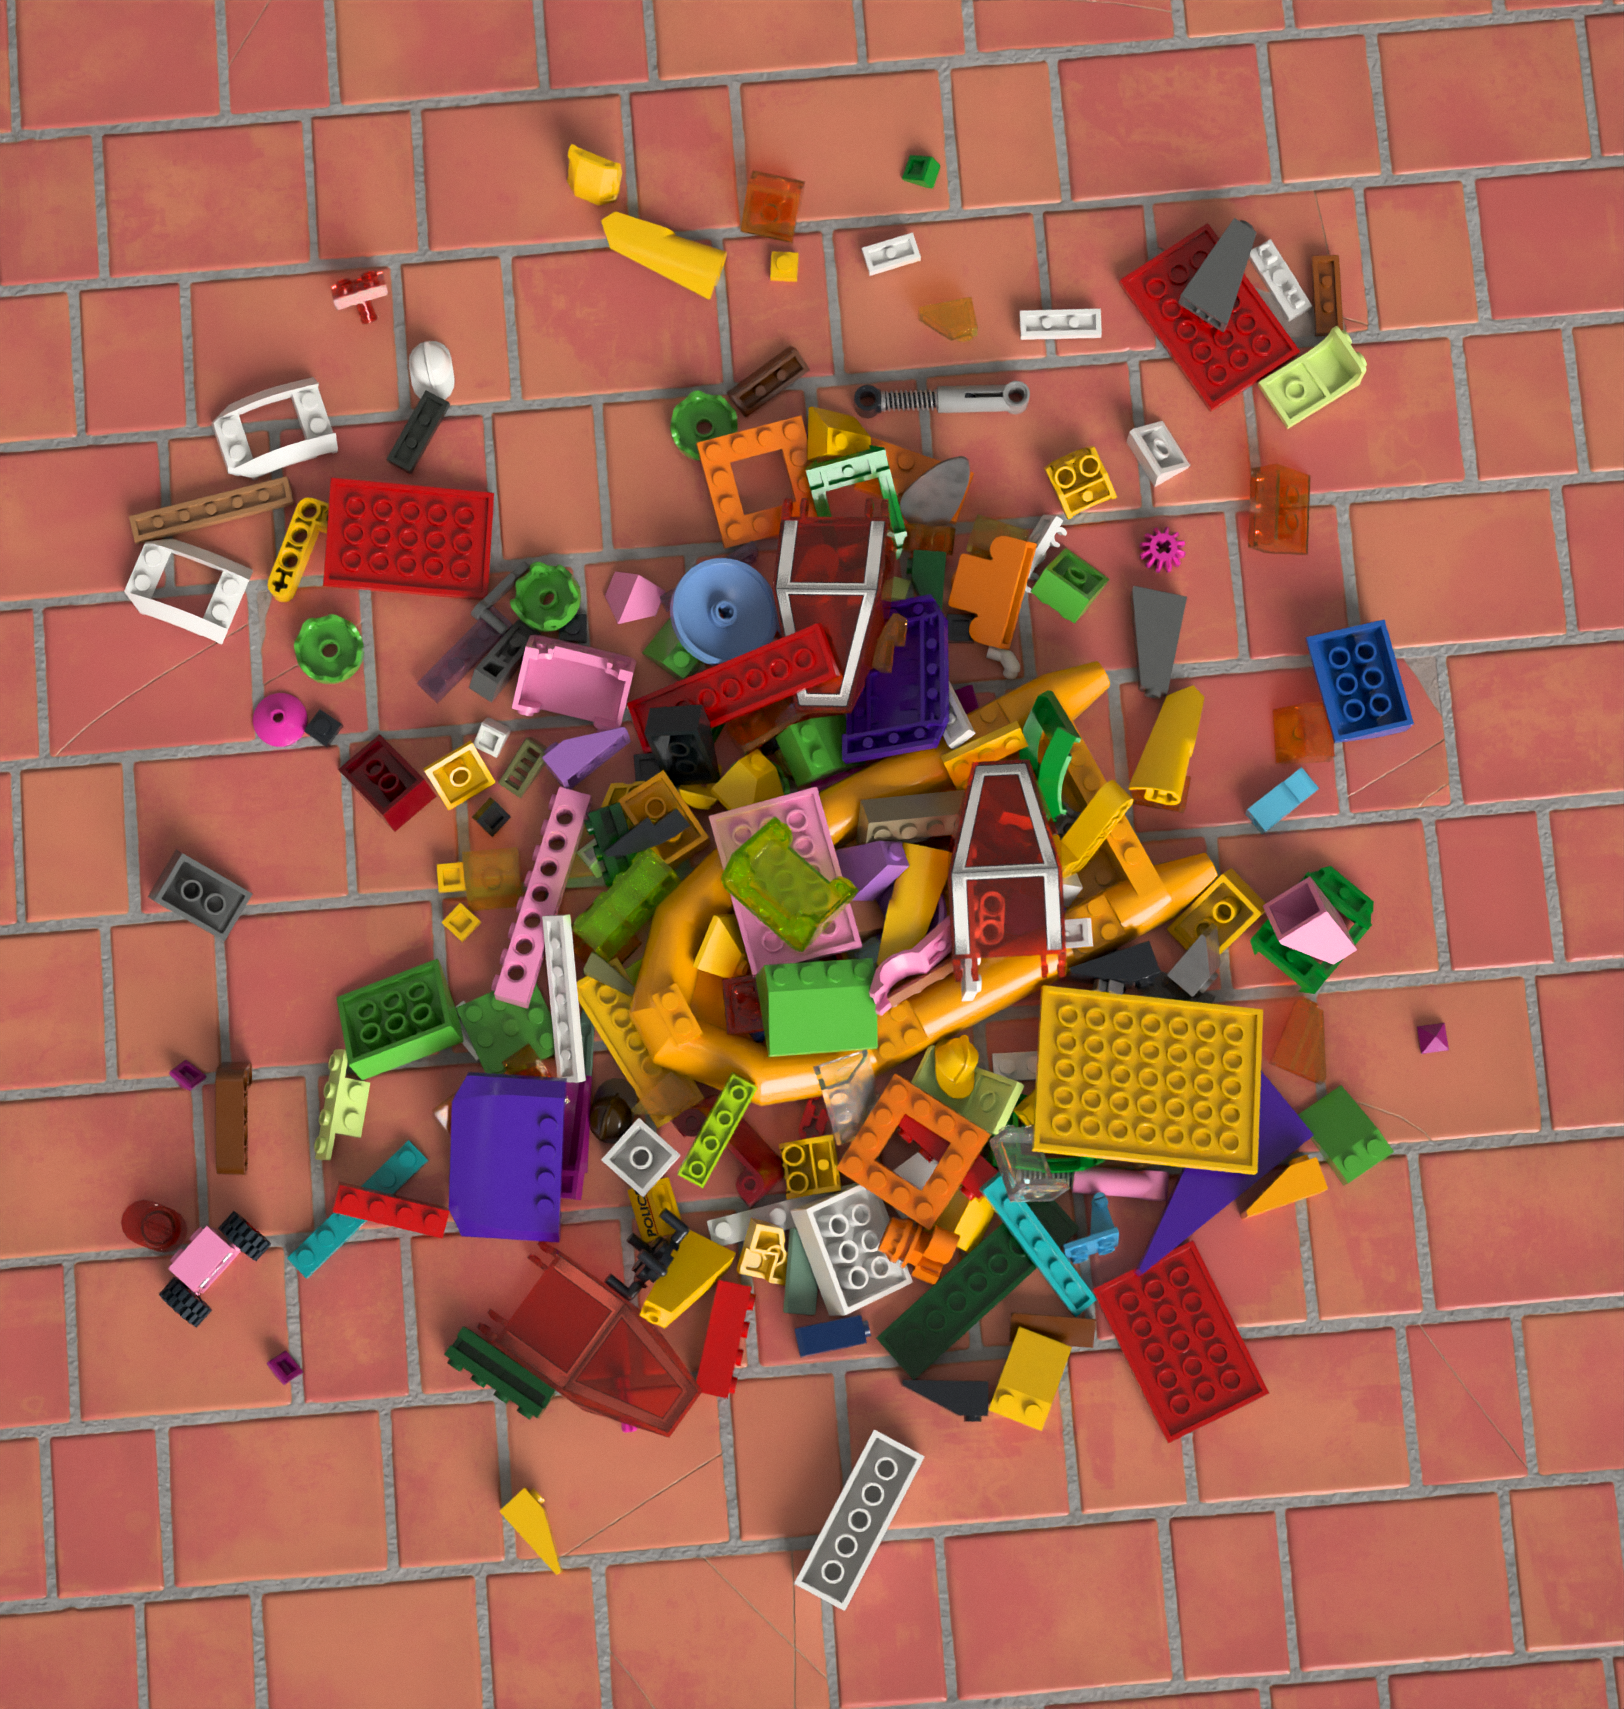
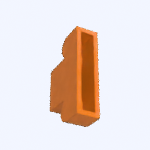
M999 536L992 541L990 546L992 560L965 553L961 554L957 571L954 572L951 579L952 590L948 604L951 607L978 614V617H975L969 626V633L974 641L999 649H1010L1037 546L1036 543L1009 536Z

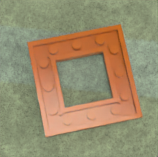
M801 415L696 443L724 549L782 534L784 521H799L798 529L819 524L805 470L813 461L807 460L808 439ZM781 449L795 502L744 515L730 463Z
M895 1073L836 1169L928 1230H932L991 1134L901 1075ZM904 1114H907L951 1143L922 1190L877 1161L878 1156Z

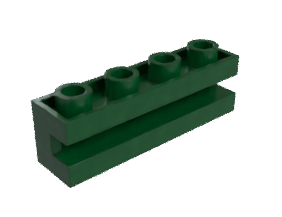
M620 802L587 812L588 819L584 820L588 835L594 834L597 845L593 846L597 861H603L606 871L602 872L606 887H612L615 897L610 899L615 913H621V916L626 918L637 912L655 908L637 852L607 857L603 853L604 850L629 831Z
M463 1326L457 1334L458 1337L455 1342L449 1346L444 1354L450 1358L447 1364L459 1372L463 1368L473 1374L470 1378L473 1382L482 1388L487 1384L496 1391L493 1395L507 1404L511 1400L519 1407L516 1411L527 1419L531 1420L533 1416L539 1419L558 1390Z

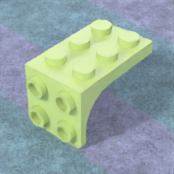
M1338 326L1333 327L1329 335L1313 349L1258 383V387L1287 429L1357 387L1366 372L1365 366H1367L1365 358L1360 352H1355L1351 346L1350 336L1345 330L1341 331Z
M934 1045L927 1048L911 1083L976 1125L997 1136H1001L1024 1088V1085L1018 1081L976 1067L974 1070V1088L971 1094L963 1099L952 1098L940 1088L936 1080Z

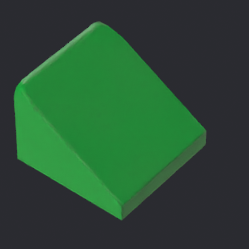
M910 155L902 180L933 189L940 170V164L930 156Z

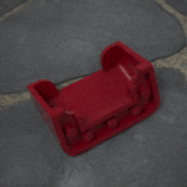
M719 1095L706 1097L683 1111L672 1121L674 1127L684 1138L686 1136L695 1137L698 1135ZM741 1118L726 1147L746 1167L736 1180V1190L741 1199L751 1209L784 1178L785 1170L782 1165L784 1164L782 1159Z

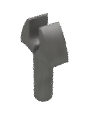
M1095 979L1092 991L1123 995L1124 984L1113 980L1106 982L1101 979Z

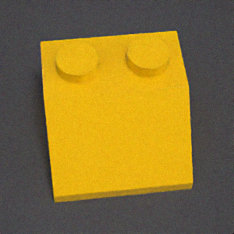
M813 406L808 407L807 460H817L820 463L870 449L871 437L854 416Z

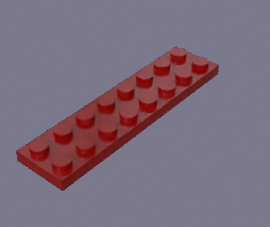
M817 623L627 703L642 750L644 754L653 753L644 734L650 708L703 705L710 721V726L714 728L838 677L840 673L822 623Z

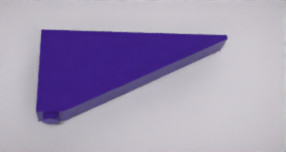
M1262 1071L1258 1172L1253 1175L1183 1167L1135 1271L1138 1277L1314 1135Z

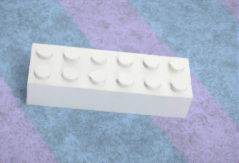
M873 1430L794 1584L845 1611L925 1456Z

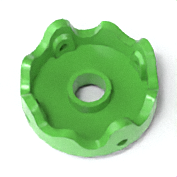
M702 391L690 393L673 410L670 430L674 444L688 458L700 461L696 443L738 432L735 410L720 395H709ZM702 422H708L711 424L712 430L710 433L703 435L697 431V426Z
M534 562L530 565V571L516 581V597L510 599L512 609L528 627L540 632H550L565 626L575 616L581 602V589L578 581L562 565L549 566L542 562ZM549 594H554L553 601L548 605H543L544 598Z
M328 614L321 618L307 619L303 623L301 631L294 642L296 659L302 671L309 678L323 684H336L349 679L358 671L364 657V643L355 625L351 621L334 614ZM328 644L337 646V653L333 657L323 655V649Z

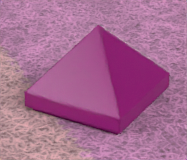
M1445 1023L1417 1026L1421 1054L1449 1050Z
M184 1060L169 1072V1075L181 1088L191 1091L207 1077L187 1060Z
M286 1350L266 1363L274 1376L283 1385L303 1373L302 1369Z

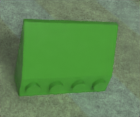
M438 958L336 997L348 1065L361 1080L464 1042L460 1020Z
M873 959L764 965L756 975L768 1057L877 1049L876 1005L873 998L869 995L875 974Z

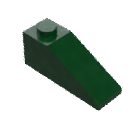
M913 550V558H907L906 574H912L911 583L917 597L931 594L942 610L946 552Z

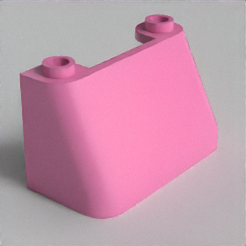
M531 635L525 647L512 709H516L519 714L525 716H533L534 713H538L542 709L594 722L593 725L598 728V732L620 728L636 660L625 655L559 639Z

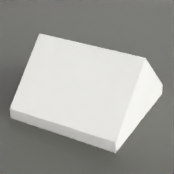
M1163 421L1137 427L1129 432L1127 444L1154 487L1191 466Z

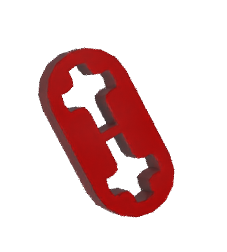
M829 1095L809 1098L799 1125L798 1132L801 1140L807 1139V1133L803 1129L804 1127H810L812 1119L817 1121L815 1130L819 1131L818 1136L813 1135L812 1138L823 1136L833 1105ZM821 1097L825 1099L824 1104L828 1105V1108L822 1109L819 1117L814 1116L816 1106L812 1105V1102L818 1101Z

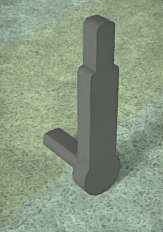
M523 561L474 607L471 616L476 620L482 618L503 635L507 631L508 626L492 614L489 609L530 569V565Z

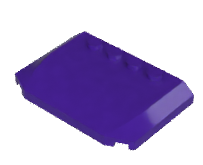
M931 594L873 605L849 702L846 707V734L842 735V760L846 764L937 748L949 722L948 620ZM860 608L842 611V636L846 640V663Z
M468 1072L452 1100L449 1211L461 1236L560 1242L564 1111L566 1106L567 1078Z

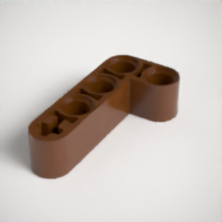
M222 1062L216 1070L217 1174H247L248 1089L252 1084L251 1062Z

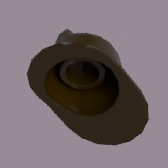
M617 1078L606 1080L598 1087L595 1093L589 1124L596 1138L605 1143H617L632 1126L638 1098L635 1089L629 1082Z

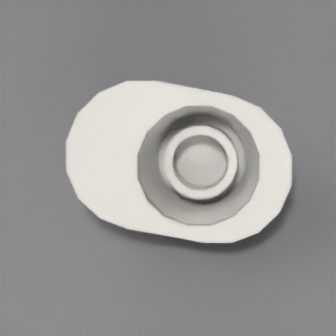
M436 341L420 343L412 350L409 356V369L414 392L420 399L427 390L445 400L451 395L454 388V372L450 352L443 344Z

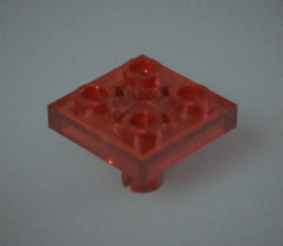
M376 270L361 274V278L352 281L350 278L339 280L335 283L336 286L331 287L336 310L356 305L362 324H368L378 319L371 300L388 295L383 272L377 273Z
M746 975L722 979L727 1035H742L764 1031L756 976Z

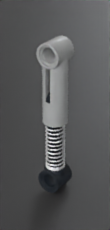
M1012 381L1002 385L937 386V389H934L933 392L931 390L928 392L926 390L923 392L921 390L919 392L917 390L914 392L912 390L909 392L905 390L904 393L902 390L899 393L897 390L895 393L892 390L888 393L887 390L881 391V389H877L872 385H863L855 392L854 408L856 413L862 418H872L881 413V411L890 412L891 409L895 412L896 409L898 411L900 409H903V411L905 409L908 411L912 409L914 411L915 408L918 411L920 408L923 411L924 408H927V410L929 408L932 410L936 408L938 413L1007 411L1010 414L1016 415L1021 414L1028 407L1030 391L1027 385L1021 381ZM1018 393L1023 397V400L1013 402L1010 400L1009 395ZM865 397H870L875 402L871 406H864L860 401Z

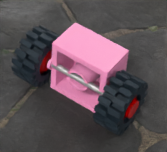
M235 1211L219 1226L218 1229L222 1233L209 1226H206L204 1229L200 1227L190 1237L192 1243L185 1250L182 1248L178 1250L170 1260L173 1264L168 1269L179 1279L173 1277L159 1293V1296L176 1313L196 1328L212 1311L210 1306L201 1299L200 1293H204L241 1251L254 1261H257L271 1246V1243L251 1223Z

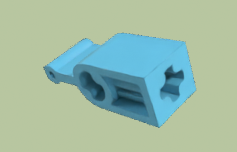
M1301 767L1248 808L1245 815L1259 832L1264 834L1304 800L1314 794L1319 787Z

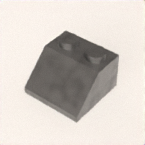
M1214 923L1200 935L1167 974L1192 997L1198 990L1204 993L1219 976L1215 972L1221 965L1217 926Z

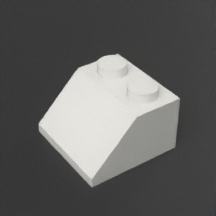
M638 1118L601 1160L644 1197L681 1155Z

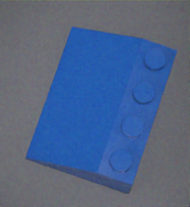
M1385 619L1305 638L1334 743L1377 738L1405 732L1414 724Z

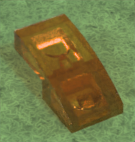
M904 523L907 536L902 545V552L913 553V550L946 552V555L953 556L955 528L950 526H926L924 524Z
M893 613L876 645L872 667L881 673H892L894 646L905 647L908 620L899 613Z

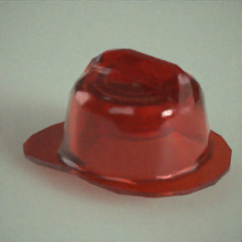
M149 1200L135 1201L127 1207L122 1216V1230L126 1237L134 1243L162 1253L174 1251L181 1246L186 1238V1222L181 1214Z

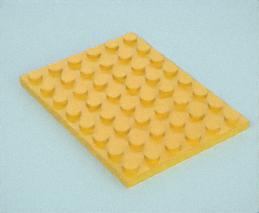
M1043 985L1040 997L1032 1151L1255 1175L1258 1172L1263 1009L1128 994L1117 995L1109 992Z

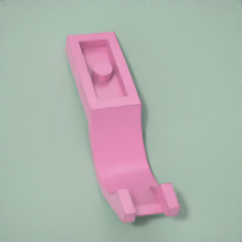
M947 916L912 949L893 954L879 965L869 990V995L873 998L876 1005V1014L882 1016L891 1007L887 994L893 985L907 976L927 974L955 948L953 917Z

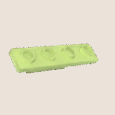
M345 1049L334 1050L329 1059V1081L324 1087L325 1104L324 1109L321 1110L319 1115L320 1133L314 1144L315 1159L331 1160L335 1134L361 1138L370 1082L345 1078L348 1063Z

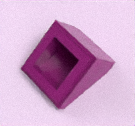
M972 684L954 690L966 714L979 708Z

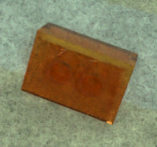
M1278 463L1251 468L1249 548L1263 553L1308 554L1310 475Z
M794 694L755 710L745 718L741 716L731 720L727 734L743 758L756 749L760 751V747L764 743L779 735L788 726L812 718L815 708L813 706H798L797 696Z

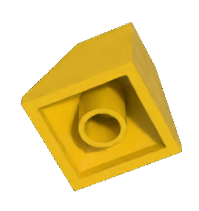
M758 749L738 760L710 791L728 810L784 796L776 767Z
M733 914L714 915L692 967L731 980L740 979L741 976L746 974L750 964L737 917Z

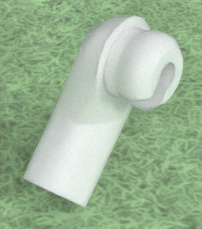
M989 646L986 658L1001 662L1005 668L1003 672L1004 677L1015 679L1018 672H1020V664L1014 653L1006 649Z

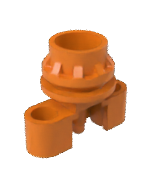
M892 1216L877 1250L885 1253L892 1263L901 1260L899 1267L903 1269L907 1263L914 1265L911 1276L935 1285L943 1265L951 1259L959 1242L960 1235L938 1225L929 1234L922 1230L923 1226L917 1223L916 1226H913V1219H897Z

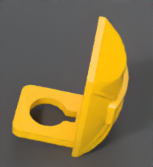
M718 764L719 773L721 776L722 766ZM709 783L707 788L702 787L701 784H683L679 787L680 796L687 805L693 808L710 809L712 805L719 801L710 792L717 783Z

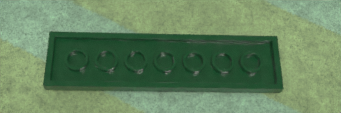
M1043 1187L1026 1201V1204L1059 1248L1080 1229ZM1002 1223L877 1336L876 1339L905 1372L915 1380L1036 1270L1037 1267L1006 1225Z

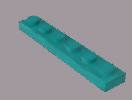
M408 1140L361 1187L395 1194L429 1160ZM333 1213L287 1259L308 1279L367 1220Z
M999 1171L979 1188L991 1207L1074 1317L1080 1315L1097 1300L1003 1172Z

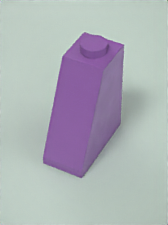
M877 841L836 851L842 877L851 900L873 901L909 867L901 842Z

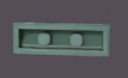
M790 1228L783 1311L784 1313L797 1315H815L818 1284L797 1228Z

